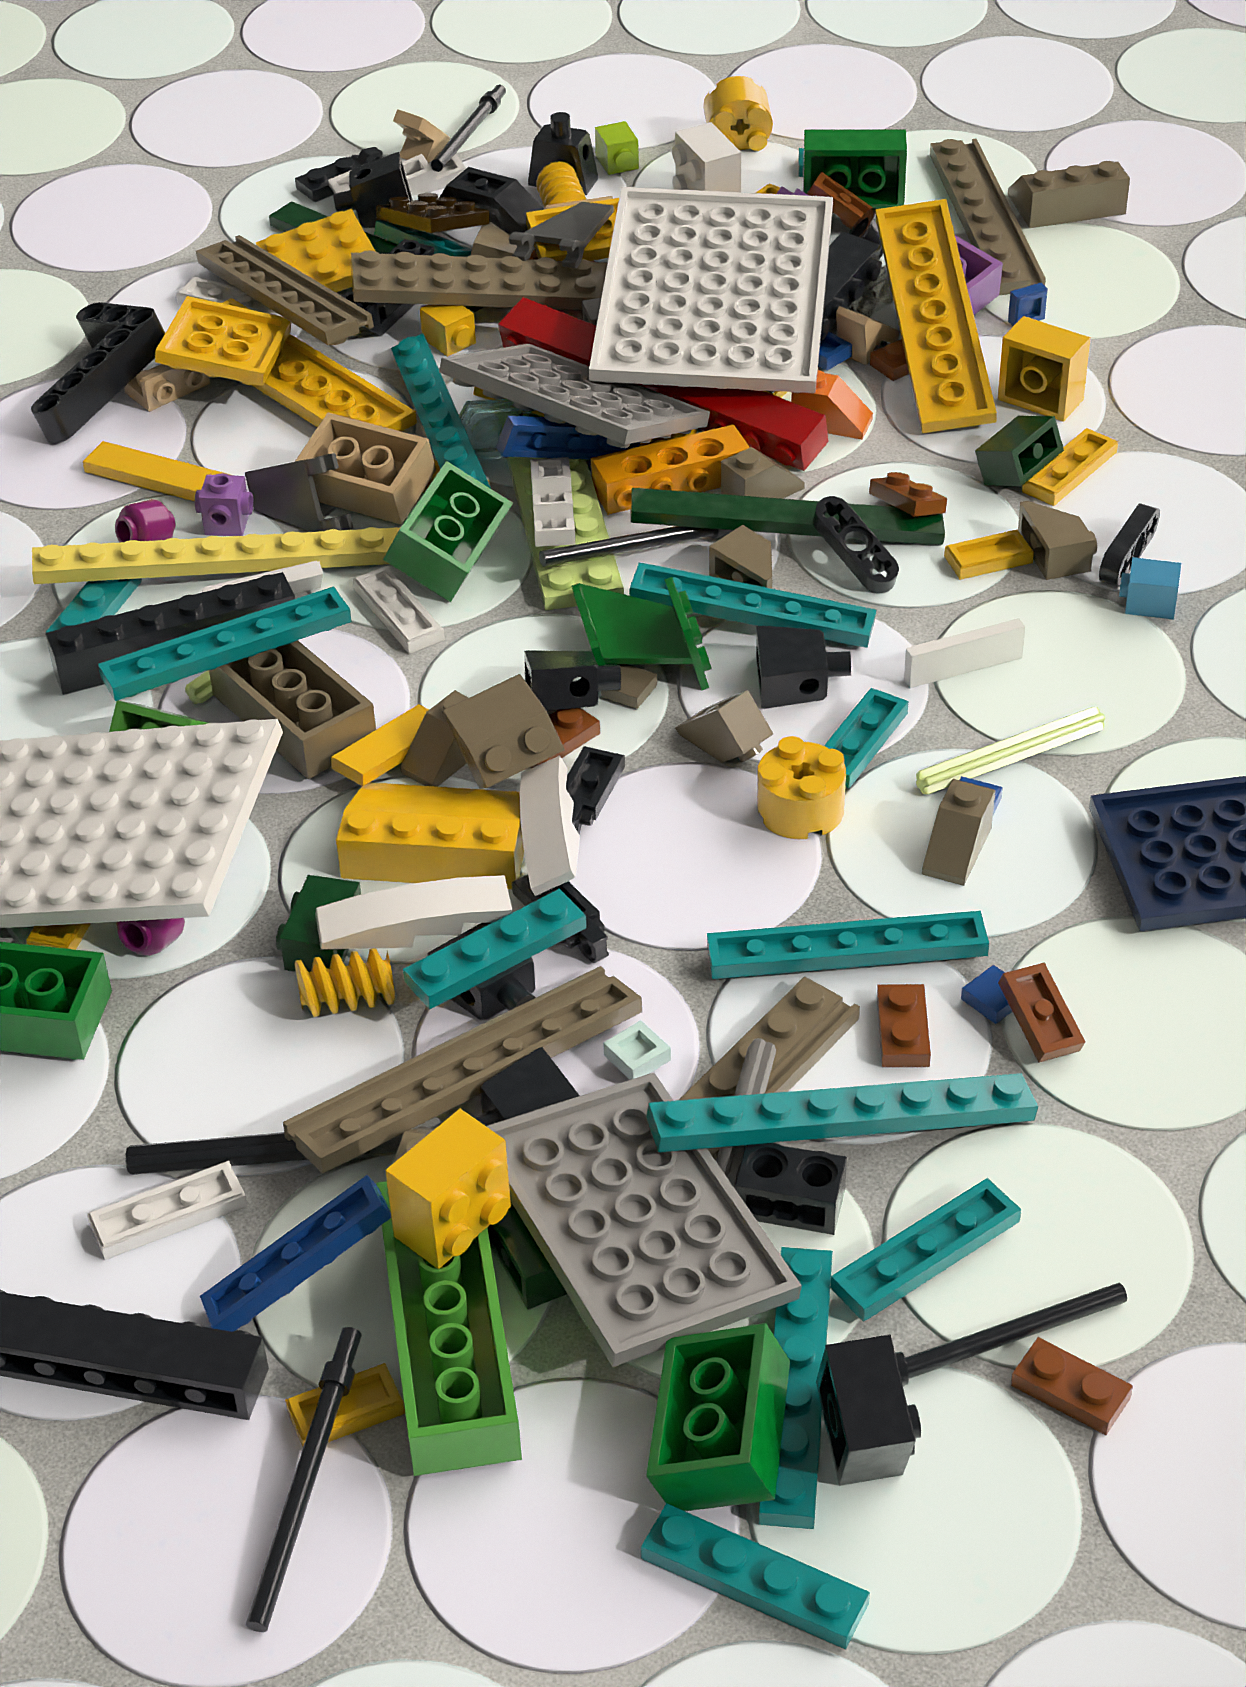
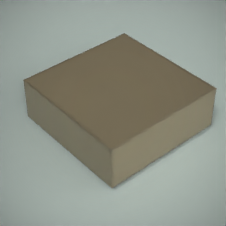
M619 664L621 668V690L601 691V697L638 709L656 688L657 674L629 664Z

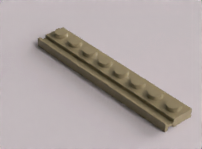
M977 138L972 139V143L964 144L963 140L945 139L941 142L930 143V157L971 245L1003 263L999 295L1010 294V291L1041 282L1045 285L1046 277Z
M240 235L235 236L236 241L233 243L224 240L196 251L198 264L327 345L344 343L348 337L360 333L359 327L365 326L368 329L374 327L371 313Z
M599 966L284 1121L285 1138L288 1141L293 1140L296 1143V1148L320 1172L325 1173L403 1134L404 1131L421 1125L480 1095V1088L484 1082L534 1050L543 1047L547 1054L553 1058L642 1013V997L614 975L611 977L605 975V969Z
M804 976L679 1100L734 1096L748 1046L757 1038L771 1042L776 1047V1054L765 1093L788 1092L859 1020L860 1006L855 1003L849 1006L842 1002V996ZM720 1147L707 1148L716 1161Z

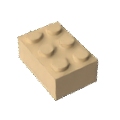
M329 412L295 460L300 461L335 453L339 468L313 475L319 502L400 525L403 524L436 472L429 439Z

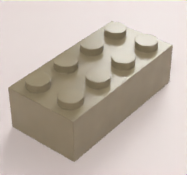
M298 640L291 644H285L258 653L255 656L246 657L209 670L213 696L241 721L278 719L283 734L276 752L307 779L331 768V757L376 730L373 703Z

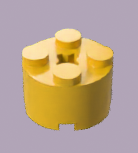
M733 76L719 81L716 84L717 87L710 94L708 92L704 98L703 109L706 123L712 122L738 150L751 149L760 151L764 149L773 128V120L765 89L755 84L753 79L745 76Z
M796 736L782 738L778 742V746L769 750L761 758L758 765L757 809L758 814L760 813L763 817V824L773 833L790 839H808V833L822 830V835L834 830L844 816L846 781L844 755L836 749H829L817 743L804 742Z

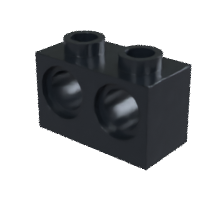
M777 1143L747 1145L735 1190L757 1222L835 1235L846 1187L847 1157L830 1154L825 1151H811L782 1146Z

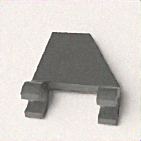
M580 202L524 233L513 232L509 237V243L517 245V249L512 256L526 261L531 257L534 242L558 244L560 251H567L566 258L562 261V266L577 268L582 261L585 247L612 215L614 207L613 205Z
M335 453L244 472L249 492L253 494V509L255 511L310 532H321L330 529H354L350 514L324 519L322 516L313 475L339 468Z

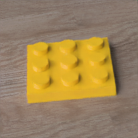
M352 209L335 212L329 217L312 223H304L295 229L280 234H273L266 239L255 242L260 248L336 293L352 287L351 253H361L368 250L375 251Z
M186 296L156 348L155 363L168 365L173 369H187L204 373L209 377L237 380L245 385L263 386L291 332L292 322L277 315Z

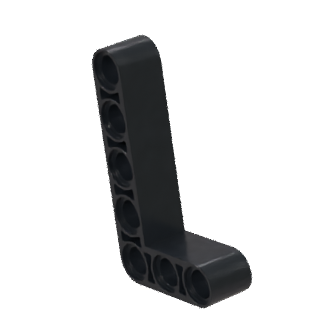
M97 302L85 306L77 313L76 319L92 350L31 406V411L49 443H60L72 437L155 359L156 348L165 335V331L153 308Z

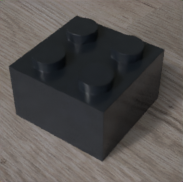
M891 1334L825 1345L816 1384L839 1486L903 1475L910 1456L915 1454L914 1444L916 1438H921V1423L915 1404L907 1405L903 1385H908L909 1383L906 1359L902 1351H894Z

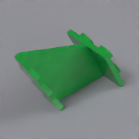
M672 577L664 579L672 606L581 583L571 585L591 650L598 666L605 664H692L701 691L709 688L705 672L712 668L705 647L697 648V645L702 644L703 640L695 616L687 618L688 615L693 614L686 590L677 591Z

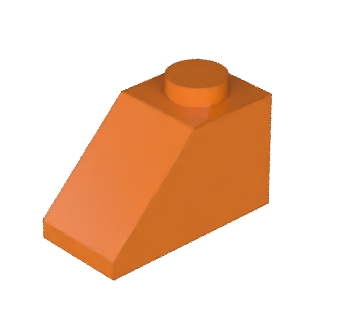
M818 370L815 393L792 392L791 402L826 416L828 434L863 440L873 420V412L838 375Z

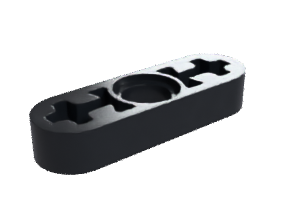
M836 496L822 498L816 505L813 517L815 529L867 590L873 593H886L890 591L895 585L899 572V565L895 558L844 499ZM828 513L832 517L826 518L825 514ZM838 515V521L833 516ZM850 538H857L865 543L866 548L862 551H854L847 547L845 541ZM873 568H874L877 572H879V573L876 574V575H874V574L872 573V572H873ZM885 571L887 573L886 577H884L880 572Z
M1142 503L1136 506L1104 554L1099 569L1100 581L1120 586L1122 573H1130L1132 558H1140L1152 540L1159 523V508Z

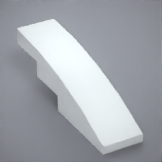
M422 154L402 162L412 196L445 188L448 183L466 169L457 154L452 157L440 172L434 171L431 168V163H428ZM350 171L328 180L329 186L334 193L350 190Z
M569 457L530 459L535 546L576 545Z
M560 755L521 773L520 822L530 887L535 896L576 878L580 836L572 824L574 802L566 790L568 769Z
M505 875L451 878L374 891L317 907L315 915L321 949L413 948L415 936L460 935L464 923H493L511 914L512 907Z

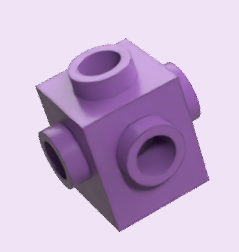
M224 473L206 475L202 489L197 490L195 494L196 513H201L205 535L243 536L249 515L253 511L252 492H247L245 476Z

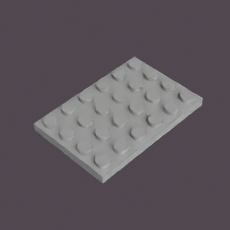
M531 344L441 358L439 373L452 377V382L456 385L478 387L483 389V395L494 399L506 398L514 401L513 406L525 411L537 410L544 413L546 420L556 423L567 422L573 424L577 432L586 435H601L607 438L608 444L621 448H627L631 443L635 442L649 443L653 438H670L671 434L675 433L689 434L693 429L707 427L710 415L709 411L635 383L589 381V366Z
M654 1072L486 1126L506 1141L510 1201L612 1367L664 1349L666 1341L673 1337L710 1332L799 1299L802 1286L707 1148L658 1152L646 1119L648 1103L674 1100Z

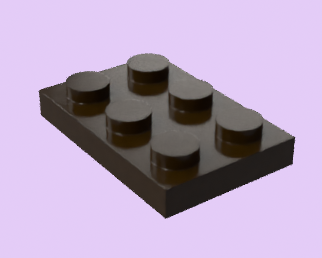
M436 193L418 194V200L409 201L407 197H394L389 199V204L376 206L377 220L429 233L490 224L489 210L475 207V202H457L454 197L438 198Z

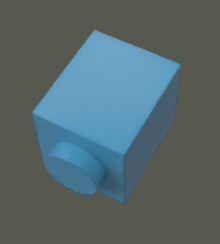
M1133 557L1131 572L1122 573L1119 597L1127 598L1125 614L1174 620L1182 563Z

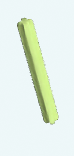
M1090 707L924 768L916 773L917 780L915 782L917 788H920L923 794L929 795L948 788L953 779L960 780L961 776L972 779L1099 732L1104 728L1105 716L1098 707Z

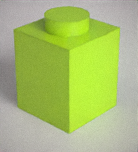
M626 121L595 127L596 158L608 175L639 169L638 138Z

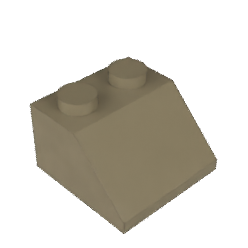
M517 674L442 711L479 789L489 788L565 750L547 711L521 674Z

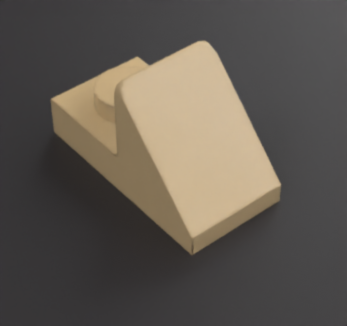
M397 109L393 122L403 128L402 134L406 136L400 151L401 158L408 160L422 154L428 163L431 162L451 137L425 118Z
M840 306L838 307L836 312L837 336L852 344L851 359L867 365L870 360V353L874 351L876 345H881L882 340L889 343L898 340L900 330L868 316Z

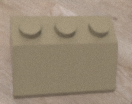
M1102 161L1099 164L1089 166L1073 165L1067 169L1054 171L1039 170L1034 174L1021 175L1008 188L1007 194L1028 227L1036 228L1126 214L1130 177L1118 161Z

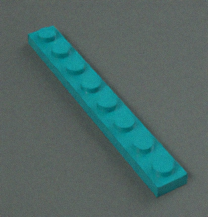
M424 334L403 339L398 345L392 347L391 351L440 469L448 461L491 488L441 373H439L438 365Z
M1022 1073L651 1102L648 1103L646 1119L658 1152L1035 1121L1039 1106Z

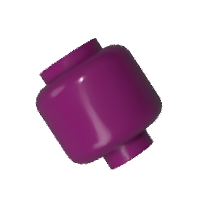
M151 499L124 506L116 519L115 533L119 542L130 540H166L173 538L176 522L172 512L162 502Z
M185 919L116 922L118 936L126 948L139 955L151 956L160 953L179 938L184 930Z

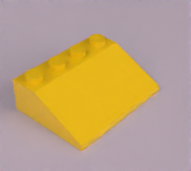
M372 782L361 786L344 809L336 838L341 878L421 883L451 878L505 875L507 889L512 890V882L519 879L524 857L520 822V792Z

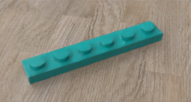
M641 562L638 563L630 585L629 596L672 606L664 580L672 577L678 592L686 590L693 613L756 626L817 629L824 632L825 640L868 648L877 611L876 609Z
M333 586L99 663L100 677L114 701L351 623V611Z
M979 910L707 933V950L712 979L983 957L988 956L989 940L982 913Z
M781 1247L782 1258L802 1286L799 1299L776 1307L774 1336L788 1356L790 1368L775 1500L760 1502L759 1525L814 1529L822 1407L816 1380L825 1345H827L833 1254L831 1250Z

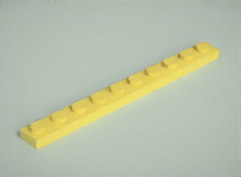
M368 527L357 530L330 529L321 532L303 533L292 531L284 534H248L230 537L208 536L206 538L193 539L169 538L157 541L130 540L120 543L102 544L91 542L84 545L32 547L33 583L49 584L274 571L316 560L317 562L320 561L321 568L389 564L383 558L401 527Z

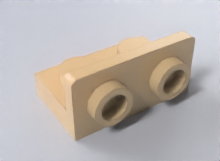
M160 364L149 370L141 371L124 389L125 394L151 412L210 384L209 376L204 373L187 369H173L168 365Z

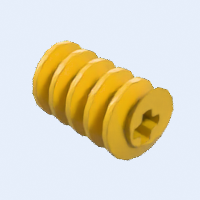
M560 161L545 166L539 173L536 185L544 208L546 205L586 200L576 172L568 163Z
M376 948L369 949L366 963L363 962L357 951H352L348 966H345L339 954L332 955L329 969L325 967L320 957H315L311 972L307 971L302 960L295 961L301 1008L303 1011V1006L307 1005L313 1017L320 1016L322 1002H326L332 1014L338 1013L341 999H345L350 1010L355 1011L357 1010L359 996L364 997L369 1008L375 1007L378 993H382L388 1005L394 1004L395 991L388 950L385 960H382Z

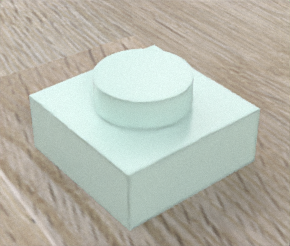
M641 1020L603 1042L604 1056L630 1080L647 1075L671 1061V1047Z

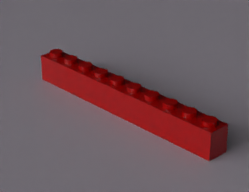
M524 297L498 323L503 348L531 344L590 366L596 325ZM637 384L709 411L707 427L698 429L708 431L735 425L749 447L756 449L769 458L777 460L783 465L792 466L802 471L807 469L829 442L825 415L765 391Z

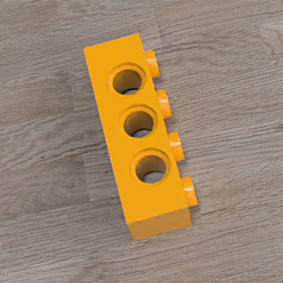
M729 425L591 458L592 480L597 498L607 515L630 510L632 488L699 493L721 488V461L750 447L735 425Z

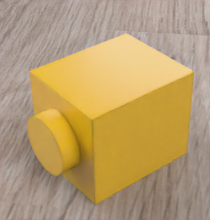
M428 304L420 308L422 333L430 345L447 357L476 344L474 313L466 307Z

